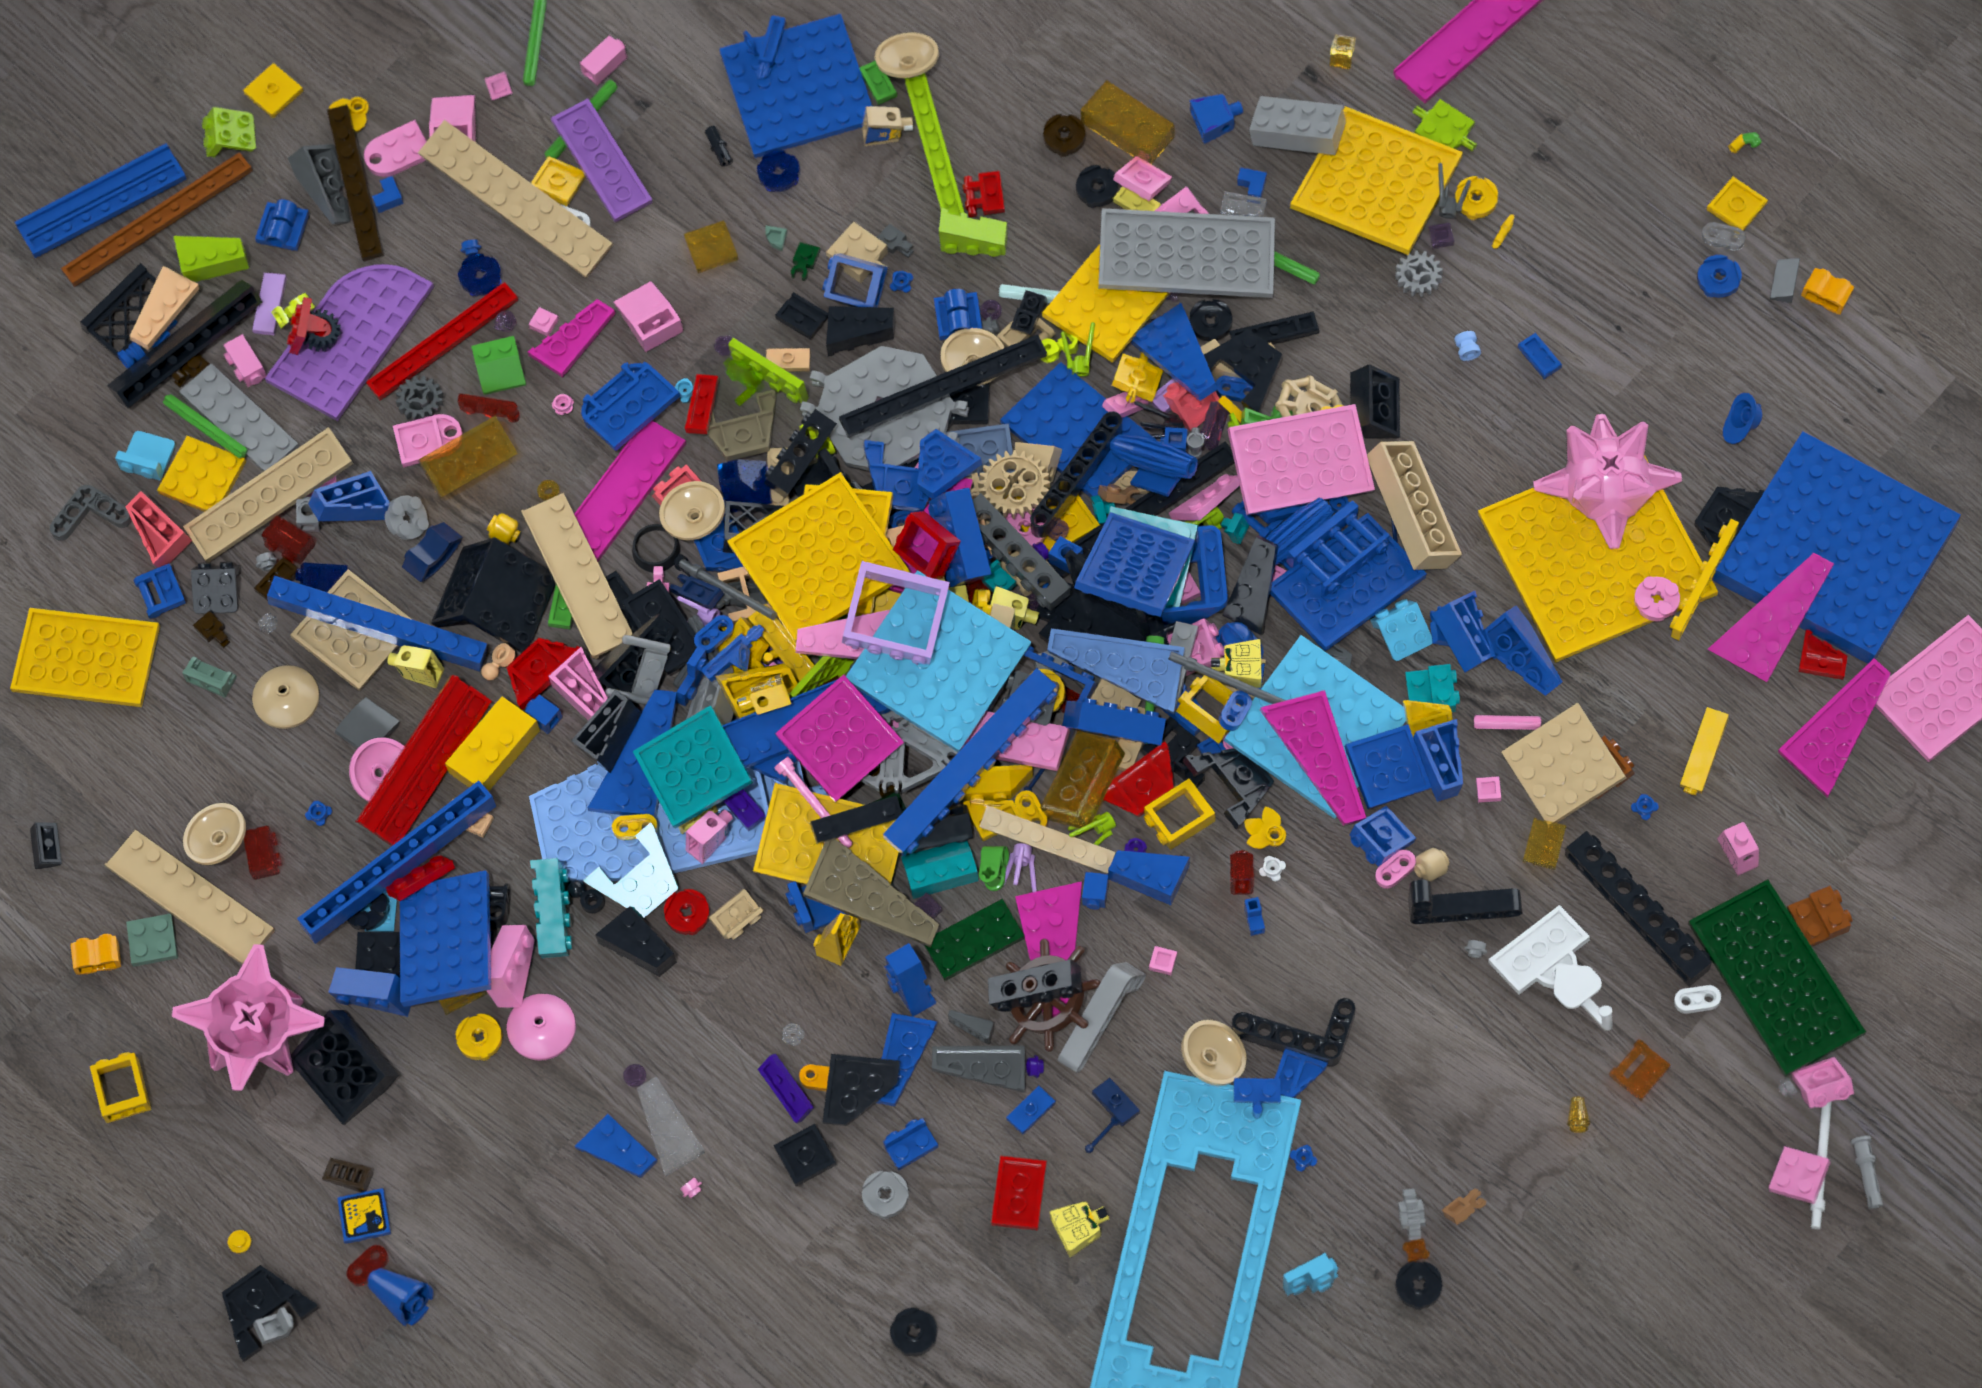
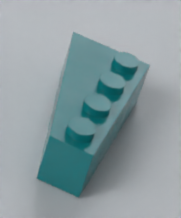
M558 858L530 860L531 869L533 868L536 872V878L532 880L534 895L538 899L535 900L534 909L536 919L539 918V923H536L539 955L541 958L569 956V949H572V938L567 933V927H571L570 913H566V905L569 904V892L565 891L564 882H568L567 868L563 869Z

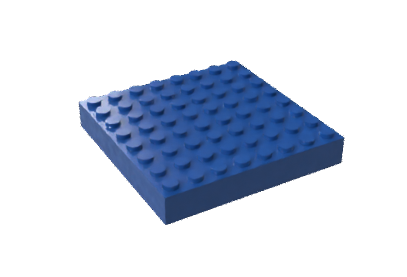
M1802 431L1716 568L1713 581L1758 604L1807 558L1816 553L1834 563V566L1799 627L1805 631L1806 629L1812 631V634L1868 664L1878 657L1955 531L1961 514Z

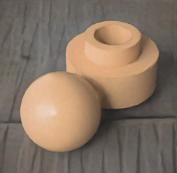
M506 643L498 645L492 654L493 662L486 663L481 669L483 678L486 680L496 679L499 675V667H506L513 662L515 650Z

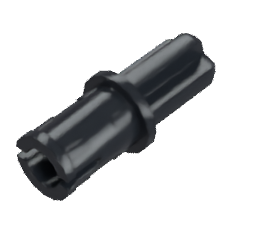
M716 126L707 127L705 134L710 142L711 151L715 153L719 161V165L721 167L727 166L725 160L730 165L733 160L726 148V141L722 140Z

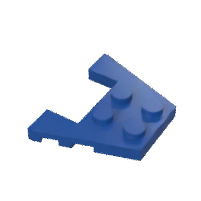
M864 440L863 448L874 490L892 492L893 501L891 508L923 511L929 497L918 490L919 469L883 464L884 442Z

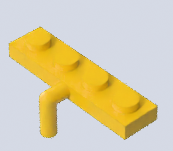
M757 611L748 617V620L753 626L762 625L764 628L762 637L772 649V651L764 654L763 663L769 664L778 657L782 663L791 669L799 683L813 668L814 664L806 654L795 653L796 643L777 617L771 620Z

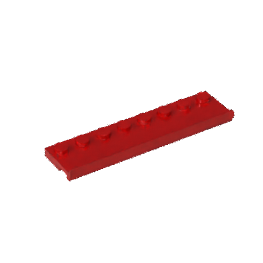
M451 675L355 822L390 846L401 840L446 773V761L474 730L492 701L472 686H468L461 681L458 676Z

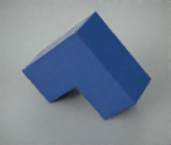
M1240 167L1237 185L1249 188L1247 200L1261 202L1267 173Z
M393 176L380 180L384 192L372 196L378 213L404 204Z
M1259 897L1244 900V911L1250 935L1265 933Z

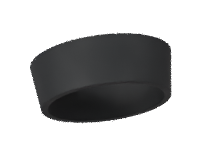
M660 524L645 526L637 532L633 540L632 555L635 563L641 569L654 573V566H663V571L670 569L681 551L678 539L673 537L675 542L674 549L665 560L660 562L645 561L636 552L635 545L641 536L651 531L666 532Z

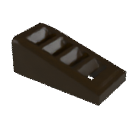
M330 1158L322 1180L362 1193L367 1191L374 1172L371 1168ZM334 1165L338 1166V1168L335 1173V1176L332 1177L330 1176V1174L333 1170ZM343 1168H345L346 1171L344 1173V1176L342 1179H340L339 1176L341 1174V1171ZM354 1171L351 1181H348L350 1172ZM358 1174H362L359 1183H356Z

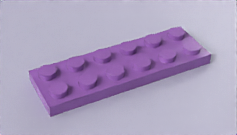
M589 99L551 117L552 124L614 222L652 203V198Z

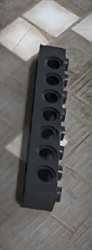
M1587 831L1566 847L1565 857L1690 987L1710 970L1712 962L1708 953L1700 950L1688 933L1684 934L1678 922L1663 912L1662 905L1656 900L1653 901L1648 896L1646 888L1641 884H1637L1632 879L1633 877L1629 870L1625 867L1622 868L1610 851L1606 852L1603 849L1600 840L1595 835L1591 836ZM1595 855L1598 860L1590 861L1587 856ZM1603 872H1612L1614 876L1610 878L1605 877ZM1627 888L1629 893L1622 894L1618 889ZM1641 904L1645 909L1637 910L1634 908V905ZM1652 920H1656L1661 925L1659 927H1653L1652 925H1650L1649 922ZM1673 937L1677 942L1671 944L1665 938ZM1687 953L1691 955L1692 959L1685 960L1681 957V954Z

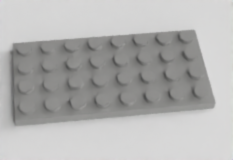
M1102 208L1098 288L1273 298L1275 218Z

